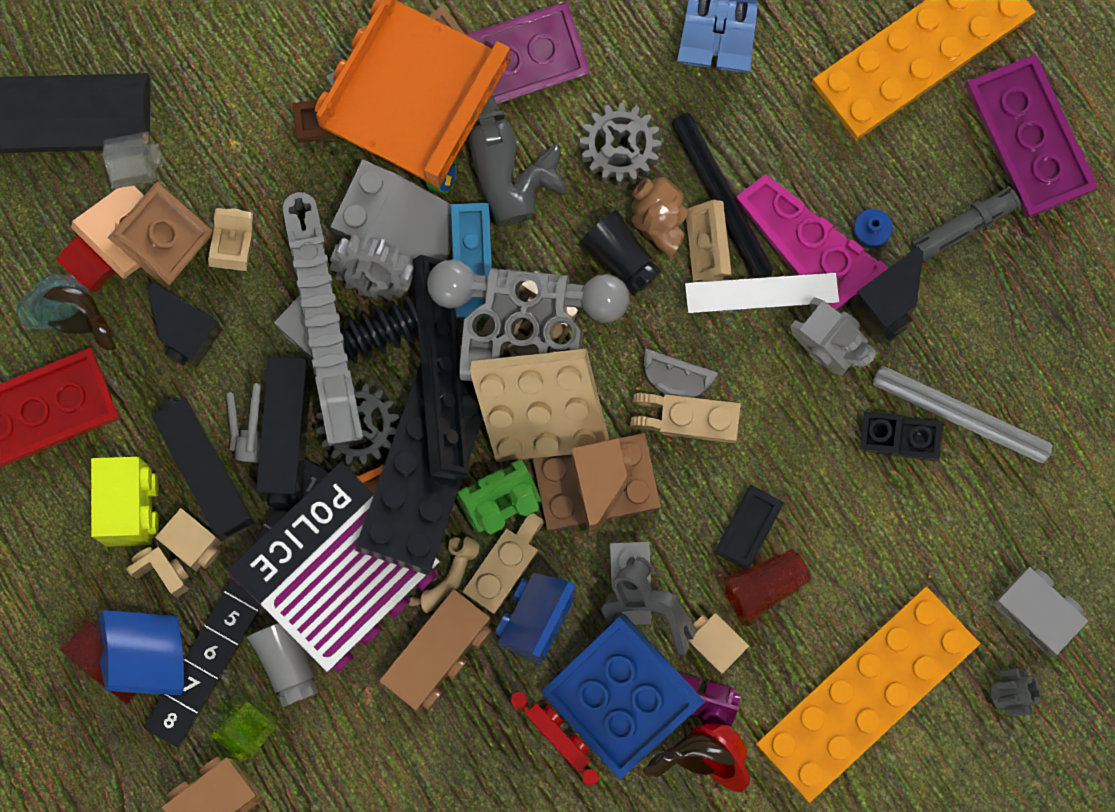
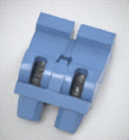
M689 0L677 64L710 68L712 56L717 57L716 69L749 74L758 0Z

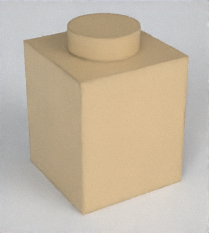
M182 508L178 510L155 537L196 572L201 566L204 569L207 568L220 553L217 547L222 543Z
M716 613L709 620L702 615L694 623L697 629L694 638L688 640L689 647L719 677L749 647Z

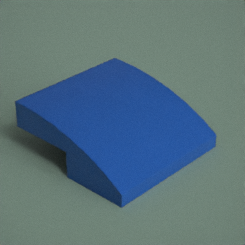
M102 610L98 619V625L104 651L99 662L105 691L182 695L184 690V664L177 616Z

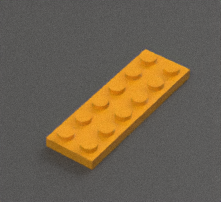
M925 0L813 78L811 84L855 141H857L1034 16L1036 11L1027 0Z
M926 586L755 745L798 793L810 803L980 645V642Z

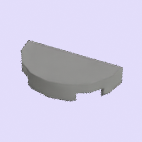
M645 349L643 366L647 380L662 395L699 397L711 387L717 377L718 372Z

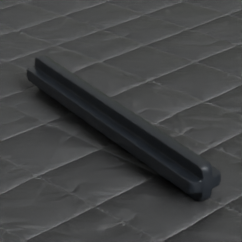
M688 112L673 119L672 126L710 198L723 201L726 228L753 278L769 277L773 272V267L695 121Z

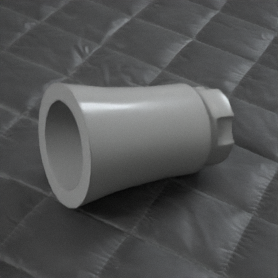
M279 623L246 637L258 655L269 677L274 693H278L283 707L319 693L314 680H312V678H315L306 651Z

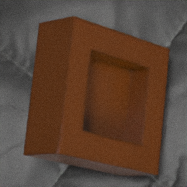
M318 100L292 103L298 143L335 139L334 134L319 127L316 117L317 112H315Z

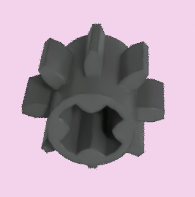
M1026 668L1001 670V680H995L991 688L992 700L998 709H1005L1006 717L1031 715V706L1037 705L1041 699V689L1035 676H1027Z

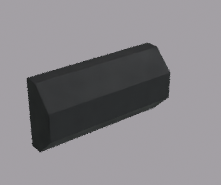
M149 74L0 77V152L150 149L151 78Z

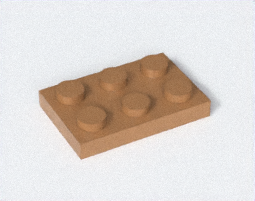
M645 433L619 438L621 449L627 447L629 449L633 471H631L632 477L627 478L624 492L605 521L661 509ZM572 455L532 458L547 532L586 525L572 466Z

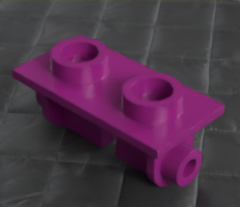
M679 673L705 701L690 716L701 718L706 723H717L732 727L738 712L741 694L735 693V688L709 681L707 682L705 693L697 692L700 679Z

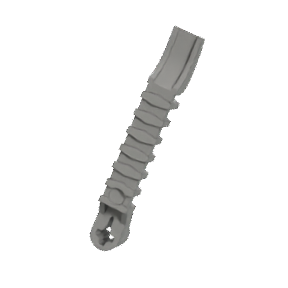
M302 192L294 193L284 201L283 215L291 256L294 257V271L298 277L296 282L298 292L302 298L300 301L302 312L305 313L306 318L304 320L306 333H309L310 340H308L310 353L313 354L314 359L312 364L314 374L317 375L315 379L328 446L362 440L363 435L350 370L348 371L347 354L344 353V338L339 328L341 327L340 318L335 308L337 307L335 294L332 293L331 274L328 273V258L324 253L325 244L317 205L310 195ZM297 210H304L305 231L301 229L300 219H298L296 213Z

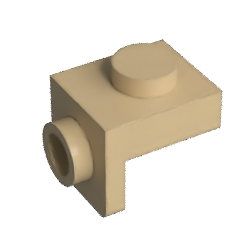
M235 208L215 209L214 231L208 257L209 267L247 271L253 239V213Z
M148 547L140 551L131 559L133 564L126 568L135 579L140 578L154 568L169 592L176 598L190 590L184 581L189 577V574L177 557L171 561L166 552L160 547L154 550Z

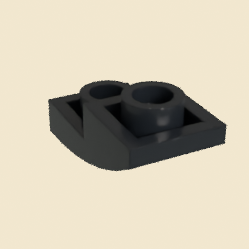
M864 412L860 450L895 457L940 462L944 423L943 421L904 418L903 415Z

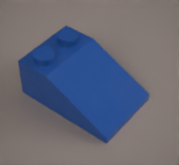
M534 572L529 581L523 578L513 596V599L518 601V604L512 616L505 613L495 634L501 636L498 641L499 646L541 667L575 599L576 585L566 580Z

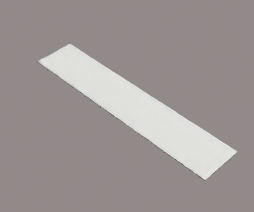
M836 273L685 283L688 313L809 305L814 297L824 300L826 303L839 302Z

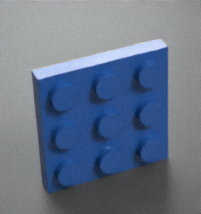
M625 613L617 618L541 691L619 780L705 702Z

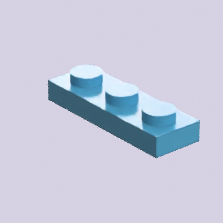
M489 203L451 204L453 259L464 262L475 275L489 276L490 269L492 268ZM471 298L466 304L455 308L456 319H465L478 307L485 304L486 299Z

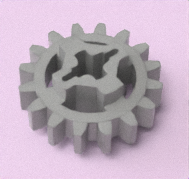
M620 103L618 111L613 112L609 105H605L604 116L601 117L594 112L591 114L593 126L590 124H584L583 133L587 137L580 138V148L587 150L582 153V161H592L589 173L593 175L601 171L603 183H606L611 176L615 177L617 186H621L625 177H628L630 182L635 184L638 172L646 177L649 175L650 168L647 163L657 165L659 156L654 152L661 150V141L654 140V138L659 135V127L649 128L652 116L648 114L640 118L638 116V106H635L631 112H626L624 103ZM598 134L605 143L599 153H597L595 147ZM642 136L646 144L643 155L636 146ZM616 140L618 143L627 141V148L625 149L621 145L614 148V141ZM613 164H624L626 166L618 167L613 166Z
M352 235L350 241L342 238L339 245L336 244L330 259L332 262L330 270L337 272L335 275L336 280H345V288L358 289V295L372 297L373 300H377L379 295H382L388 301L392 300L393 295L401 298L404 291H408L413 278L412 272L414 267L407 264L409 261L408 256H399L397 254L399 251L398 247L388 248L385 246V240L372 239L369 235H366L364 240H360L356 235Z

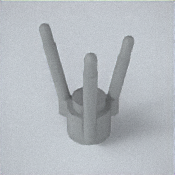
M259 383L253 385L248 430H241L240 437L234 394L228 392L226 395L231 436L229 450L235 451L234 460L259 463L262 433L257 431L261 390Z

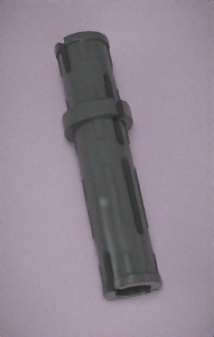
M1007 186L982 202L979 200L971 204V208L964 213L945 222L926 235L913 240L911 247L913 250L918 246L923 251L922 263L974 232L982 228L984 230L991 228L994 221L1020 208V200L1015 191L1010 186Z

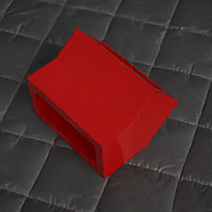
M80 236L72 240L55 259L88 292H98L116 274Z

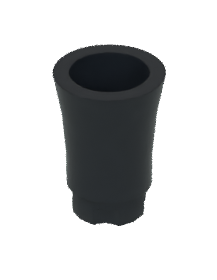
M614 210L602 219L577 244L595 258L611 275L621 279L633 296L642 291L661 273L660 269L651 262L653 258L629 230L618 210Z

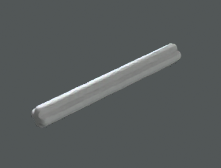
M881 366L873 379L875 387L1039 463L1047 461L1051 454L1053 445L1050 442L890 368Z

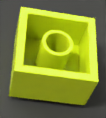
M140 457L91 458V537L106 547L153 545V535H158L157 511L152 512V497L158 496L159 491L157 473H152V469Z

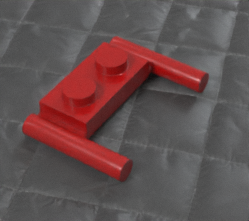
M522 692L514 693L511 697L513 709L519 713L525 712V716L567 762L578 773L583 775L582 783L588 788L594 787L599 779L598 773L593 769L586 771L584 769L591 762L586 757L591 750L576 734L568 738L559 728L564 721L549 705L542 709L536 703L531 709H528L526 695Z

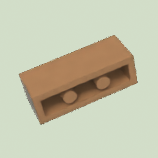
M453 589L379 681L417 713L423 707L429 711L443 693L438 688L448 676L454 680L468 661L463 657L472 646L479 649L492 632L488 628L492 622L491 618Z

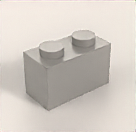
M1028 567L993 602L992 606L1047 657L1051 658L1061 652L1088 620L1082 615L1084 609L1079 603L1069 596L1063 598L1052 588L1055 583L1045 572L1040 569L1034 571L1031 567Z

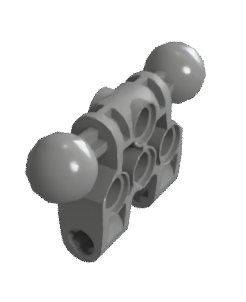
M452 259L444 260L437 264L431 270L427 280L428 292L432 300L439 306L448 309L459 308L471 298L486 299L485 304L478 307L464 319L460 358V380L472 381L469 371L472 361L504 358L505 349L509 344L522 348L537 346L539 354L582 349L584 332L572 317L567 314V307L583 308L585 314L593 321L612 323L624 315L630 302L629 290L625 283L617 276L610 274L597 275L589 279L585 285L570 284L568 275L494 268L490 269L489 276L473 274L471 268L464 262ZM533 281L538 288L537 295L533 300L524 302L519 297V288L524 282ZM484 316H491L495 321V329L491 335L481 337L477 332V322ZM528 319L534 327L533 335L527 340L520 341L515 335V326L519 321ZM561 323L569 324L573 333L572 338L565 344H557L553 339L554 328Z

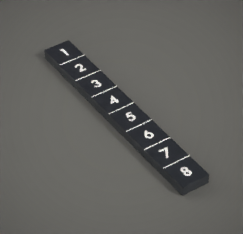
M306 459L304 463L302 498L329 474V472ZM290 503V507L274 508L253 545L297 503ZM233 580L229 583L183 661L184 690L182 695L163 694L144 726L146 730L177 748H180L262 609V606L241 585L238 586Z

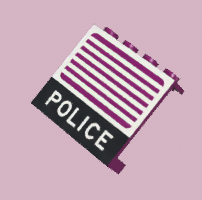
M342 462L227 570L228 576L238 586L241 585L323 668L322 672L325 675L331 669H334L338 674L354 658L350 651L360 641L367 646L383 630L378 625L379 622L388 614L395 618L410 603L406 596L416 586L423 591L438 576L434 569L440 562L435 558L430 576L355 551L374 494Z

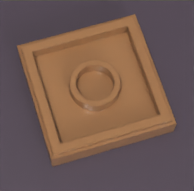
M156 182L108 236V239L162 286L167 288L212 236L213 230Z

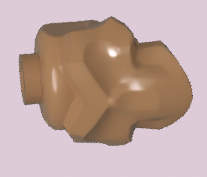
M663 176L651 181L646 178L636 186L632 193L635 200L632 205L634 215L631 221L633 226L639 229L647 240H652L665 255L673 256L681 246L684 238V232L679 226L688 215V209L682 205L683 193Z

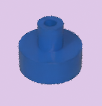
M868 209L862 212L855 221L853 227L854 238L864 248H880L887 243L892 234V221L885 212L878 209Z

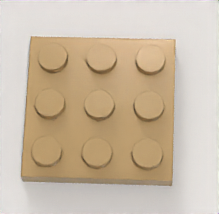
M587 349L471 362L469 371L496 462L572 455V448L609 440Z

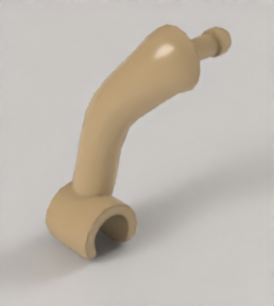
M457 537L450 539L448 544L449 551L455 557L447 576L433 589L425 590L421 598L410 597L408 599L410 601L409 605H421L425 613H431L443 603L453 589L457 590L463 578L468 560H473L479 553V544L476 540L470 537H466L464 542Z

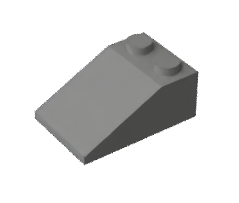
M362 159L331 224L334 238L339 241L342 238L350 241L351 236L356 235L360 240H364L366 235H369L372 239L379 241L383 239L386 241V247L399 248L397 253L399 256H408L409 261L407 264L413 266V259L419 255L448 260L452 252L451 204L398 174Z

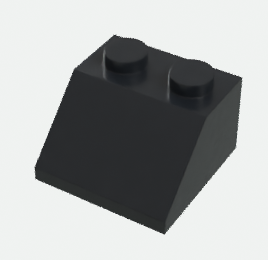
M919 246L857 291L848 308L875 344H878L884 338L889 342L893 341L906 331V326L913 321L910 315L917 306L923 251Z

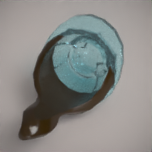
M51 274L38 281L34 290L24 296L17 305L16 314L19 321L29 328L56 329L69 334L91 332L100 347L111 351L116 349L112 341V331L100 316L97 305L93 300V295L87 286L81 284L72 275Z

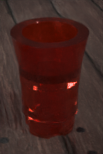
M790 549L782 555L776 554L766 561L742 572L721 578V586L737 617L744 625L750 626L766 611L798 592L800 587L808 584L811 581V575L799 553Z

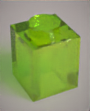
M248 701L234 706L211 737L238 760L242 761L253 757L277 726Z

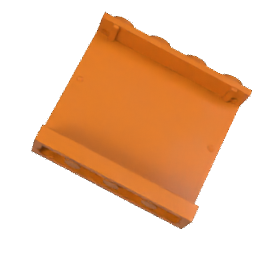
M375 0L370 11L372 18L366 29L361 27L357 31L352 41L351 47L353 51L347 61L344 59L340 61L333 75L335 82L329 93L324 91L316 103L315 112H317L316 117L319 127L440 188L511 61L510 47L496 41L494 47L490 48L397 0Z

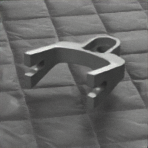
M634 556L630 557L626 567L619 570L613 582L614 593L607 597L602 607L607 628L625 611L644 610L658 612L669 620L678 655H686L690 646L687 639H693L697 629L676 596L668 592L651 589L647 579L652 570L651 564L643 557L637 556L636 561Z

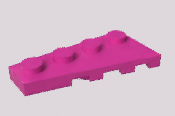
M766 174L736 196L739 206L796 276L836 273L839 302L827 303L836 311L851 301L857 291L889 268L880 260H875L863 251L864 248L854 240H849L822 216L818 217L804 206L805 203Z

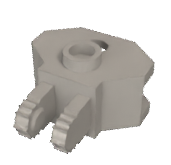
M814 297L810 302L812 314L804 323L794 321L791 325L792 335L809 352V355L817 363L836 375L843 376L851 364L858 365L859 367L867 366L875 357L874 348L867 344L868 340L858 330L860 323L846 312L840 314L824 300Z

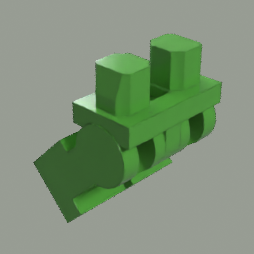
M522 459L511 463V466L507 469H500L478 480L471 487H464L456 491V499L473 532L478 530L480 533L485 530L490 535L503 529L506 523L505 519L517 513L528 516L538 511V502L542 501Z

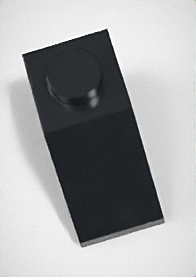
M152 282L149 292L159 340L167 348L165 355L182 366L188 361L198 367L222 331V328L216 320Z

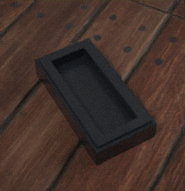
M750 484L714 554L748 571L785 502Z

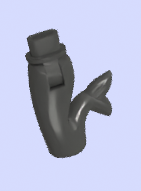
M491 96L470 132L469 140L476 174L486 201L489 203V208L497 226L506 227L529 220L536 215L535 192L538 187L541 186L561 195H566V184L561 175L555 171L561 154L558 143L539 156L532 166H529L522 172L516 183L512 184L517 152L516 139L510 123L504 119V111L498 110L495 97Z

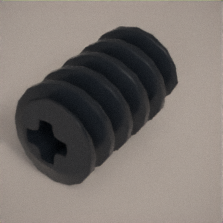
M407 295L402 296V308H399L393 300L388 301V313L386 314L378 305L374 306L373 318H370L364 310L359 311V323L357 324L349 315L345 316V326L341 331L353 364L358 363V351H361L368 360L371 359L373 346H376L382 354L387 353V341H390L396 349H400L401 336H405L411 344L415 343L416 331H418L417 311L413 301Z

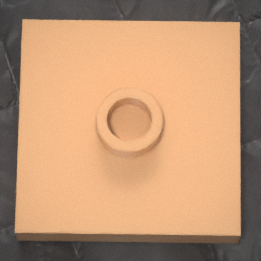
M129 180L74 219L71 228L123 279L140 266L111 242L108 236L144 196Z

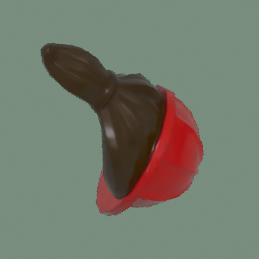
M708 723L698 728H693L688 736L677 742L674 747H670L667 751L654 756L648 766L643 768L645 776L659 777L677 763L692 773L711 776L720 785L734 792H743L750 782V776L744 765L747 757V747L741 739L740 733L734 731L729 725Z

